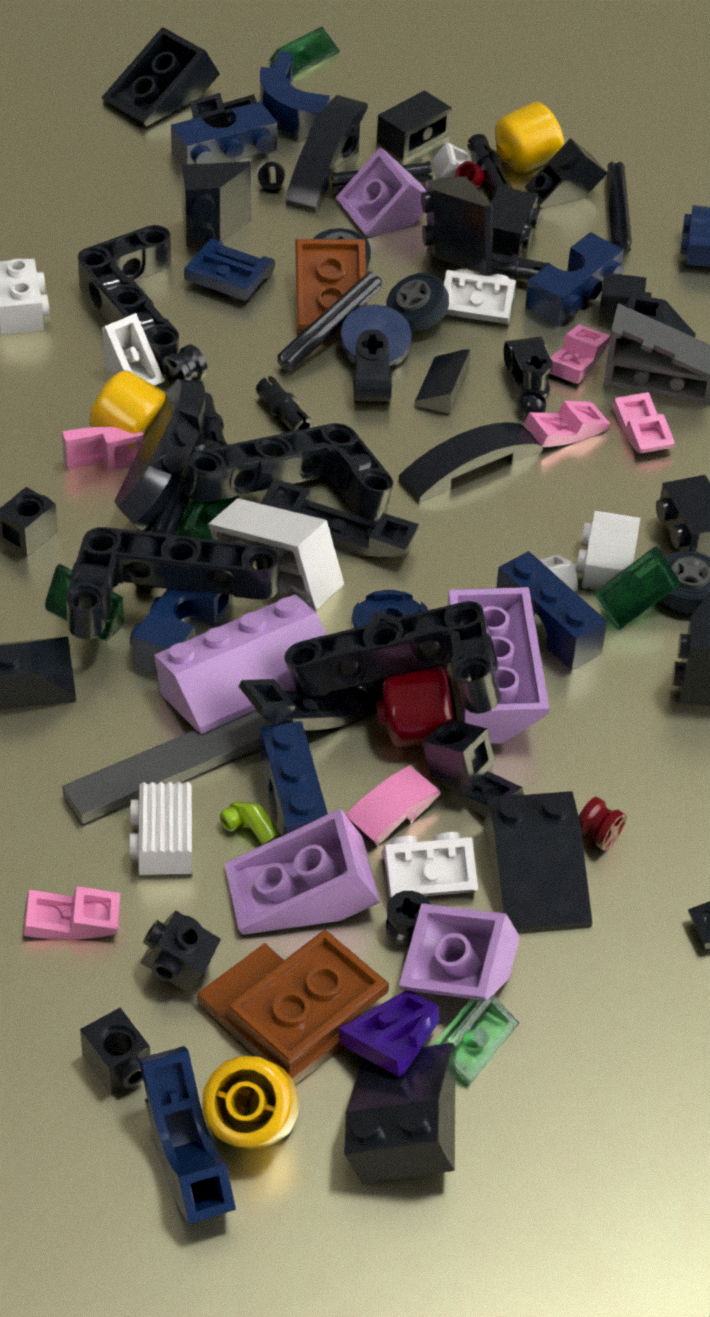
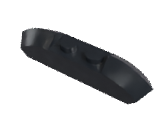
M178 379L167 390L165 401L154 417L114 500L116 506L128 520L142 531L148 527L166 505L201 433L205 421V388L202 381Z

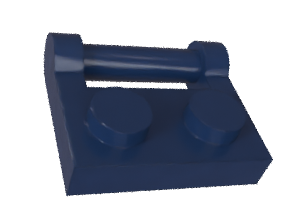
M211 238L184 268V279L246 301L265 278L269 279L275 268V260L266 256L258 258L226 247L222 241Z

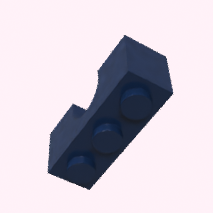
M261 101L231 109V126L226 128L211 127L201 117L171 125V152L181 165L234 162L277 150V121Z
M590 232L570 247L567 271L548 264L528 280L525 308L559 326L570 316H575L580 308L591 299L594 300L599 296L603 288L604 273H623L624 266L622 265L624 249Z
M530 551L498 567L496 588L529 587L533 615H538L546 629V648L566 667L573 671L602 654L607 620Z
M167 589L161 597L158 596L154 599L149 614L142 623L138 622L131 632L129 642L133 646V664L157 672L154 655L169 649L177 643H183L194 638L195 626L187 622H202L215 627L233 602V595Z
M303 722L261 727L260 761L268 792L274 791L277 827L281 836L328 815Z

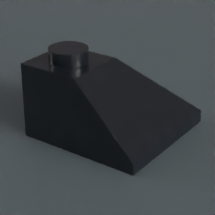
M68 636L0 643V709L76 702Z

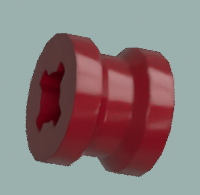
M597 796L593 797L579 814L582 837L589 836L595 840L597 847L604 851L608 850L623 831L627 815L618 809L613 811L608 809L605 801Z

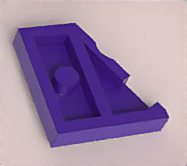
M405 990L338 1028L340 1044L400 1077L405 1074L440 1022L439 1009L437 1004L412 991Z

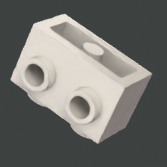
M34 258L0 261L1 335L44 331L43 316H50L47 294L41 295L46 293L44 273L36 271Z

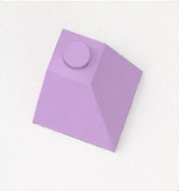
M379 147L336 198L367 237L372 238L413 226L423 215L421 193L426 192V190L394 158Z
M421 903L399 987L401 990L487 1001L510 978L520 936L506 913Z

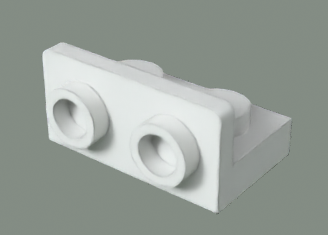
M467 269L446 271L444 286L449 294V307L445 315L509 324L512 304L516 294V280H511L507 276L493 274L491 276L478 275Z
M446 832L434 835V841L417 842L416 836H401L391 839V844L385 845L381 852L382 862H385L389 900L393 895L401 891H415L427 897L472 893L478 890L472 837L460 838L458 832Z

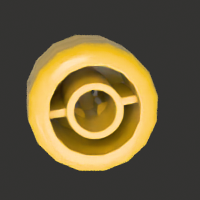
M530 102L501 117L494 127L496 151L500 159L506 162L515 172L522 175H528L542 168L564 145L563 133L557 119L551 110L541 102Z
M120 371L109 379L98 394L90 412L89 425L90 427H116L133 434L142 432L145 438L154 417L165 401L166 393L131 371ZM133 443L128 444L130 449H135V445Z
M242 1055L225 1061L211 1073L203 1089L202 1110L208 1127L218 1139L233 1147L261 1150L277 1144L290 1133L298 1117L299 1095L293 1079L282 1067L262 1057Z

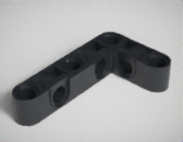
M151 225L81 250L78 254L79 286L110 324L135 313L137 314L162 374H165L162 367L163 358L172 353L179 354V333L169 322V319L164 318L154 307L153 301L135 282L164 271L171 265L170 232L163 226Z
M331 423L193 452L189 456L184 493L194 501L210 502L269 489L275 478L294 484L327 477L358 516L374 521L379 520L382 513L387 512L394 481L351 427L345 424Z
M109 527L93 528L86 532L83 537L78 557L71 573V580L66 594L68 629L72 635L81 639H91L101 634L105 628L109 610L111 611L113 588L118 586V583L123 584V582L188 592L234 595V597L256 600L272 598L279 590V555L274 549L261 545Z
M473 601L460 602L300 641L290 646L284 655L295 688L304 696H315L386 679L393 675L415 672L451 663L453 675L463 705L467 711L475 714L486 713L494 709L501 698L497 673L499 670L491 633L482 606Z

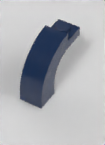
M280 51L276 63H271L270 68L261 67L259 102H262L277 121L278 129L290 135L307 139L309 129L314 126L318 117L330 102V96L309 93L291 85L293 52Z
M185 1046L139 1058L147 1096L145 1103L153 1135L172 1193L184 1218L191 1224L236 1210L226 1162L217 1152L205 1122L189 1050Z

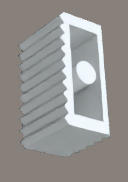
M594 511L593 522L584 523L581 545L588 546V550L580 549L576 572L584 573L582 581L584 589L590 588L593 591L598 589L600 592L605 590L608 593L613 591L615 594L622 593L624 596L629 593L641 518Z
M179 781L175 784L171 782L167 784L162 782L158 784L154 782L150 784L141 783L139 785V799L131 800V826L139 825V833L130 834V860H139V875L192 874L191 783L185 782L182 784Z

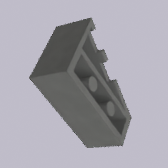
M618 303L611 329L603 386L640 393L649 392L652 395L710 405V345Z

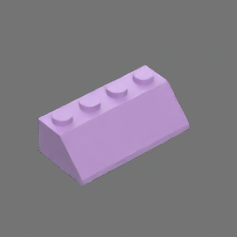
M529 587L449 590L447 606L466 601L477 602L482 606L498 661L499 670L497 673L501 693L500 702L491 711L480 714L470 713L463 705L453 675L459 721L488 728L491 743H504L549 714V703Z
M296 594L282 598L276 603L255 612L247 613L241 618L220 627L212 628L204 634L183 643H177L169 649L155 654L160 694L200 734H203L256 710L238 687L241 680L275 679L283 691H297L284 659L285 652L295 643L324 636L327 633L317 613Z

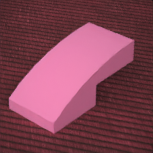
M578 324L565 335L562 348L550 357L553 362L550 374L578 384L599 360L610 341V335Z
M649 392L614 398L612 408L628 441L639 454L674 448L675 442L664 414H657Z
M564 401L558 413L529 412L524 425L542 447H552L575 443L608 430L610 423L592 402Z
M90 427L63 431L62 442L65 464L68 469L104 461L108 471L131 466L144 440L143 433L133 434L116 427ZM133 443L135 445V449H130L128 444Z
M409 765L367 793L345 815L357 830L378 847L405 819L412 823L441 793L433 784Z
M76 886L73 896L29 890L26 898L22 936L46 939H88L115 935L118 930L120 893Z

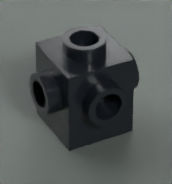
M175 910L163 923L156 920L147 932L143 944L148 946L140 963L151 969L159 979L171 982L182 990L187 991L205 973L221 939L203 928L194 918L183 915Z

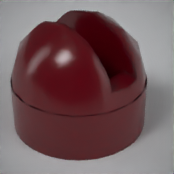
M465 161L459 165L455 177L466 176L478 189L484 181V172L481 167L472 161Z

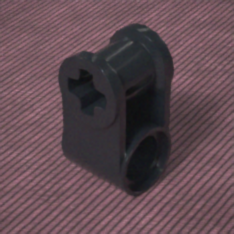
M366 330L359 335L356 343L353 377L354 402H391L392 374L389 364L388 338L379 330ZM369 349H374L375 354H369Z
M542 337L505 341L503 347L504 362L507 371L511 374L518 394L521 396L527 390H537L545 398L548 397L550 385L547 379L548 373L552 370L553 362L546 350L544 339Z

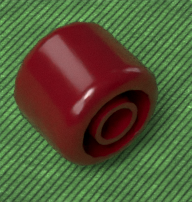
M440 665L415 672L393 675L384 679L383 701H377V714L380 726L387 725L388 733L394 746L402 750L423 747L422 741L442 722H446L449 719L457 720L451 679L448 671Z

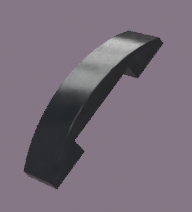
M336 95L327 104L315 122L300 153L286 194V203L317 212L330 186L328 177L350 132L356 133L368 108L367 103Z
M503 422L484 425L458 434L432 448L409 465L399 475L398 481L421 503L451 490L452 478L502 457H506L513 464L541 452L543 447L522 424Z
M276 478L261 501L263 505L327 520L334 548L358 555L376 557L406 555L419 528L417 523L386 513H382L378 522L310 501V489Z
M275 679L241 680L238 686L263 718L275 725L302 721L304 730L329 729L357 722L376 714L377 701H383V693L374 682L315 696H304L298 691H283Z

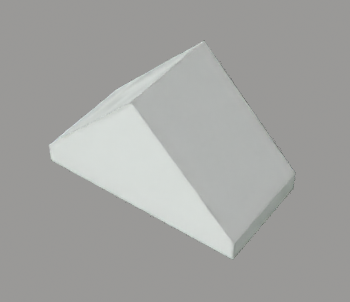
M136 313L102 327L104 367L113 376L120 371L128 370L152 385L165 381Z

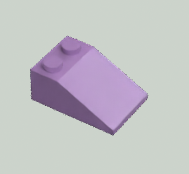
M341 809L225 863L237 925L242 935L342 921L380 903L363 837Z

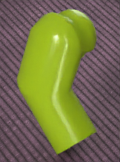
M235 801L229 804V808L222 810L220 813L221 824L226 830L234 831L239 826L252 829L262 845L281 837V833L259 804Z

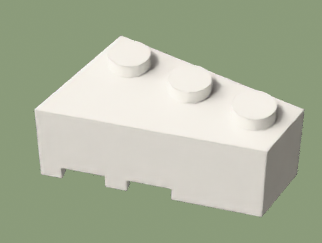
M237 498L209 523L213 540L261 545L274 549L279 555V590L286 594L293 590L308 599L306 604L314 610L320 608L344 585L327 520Z

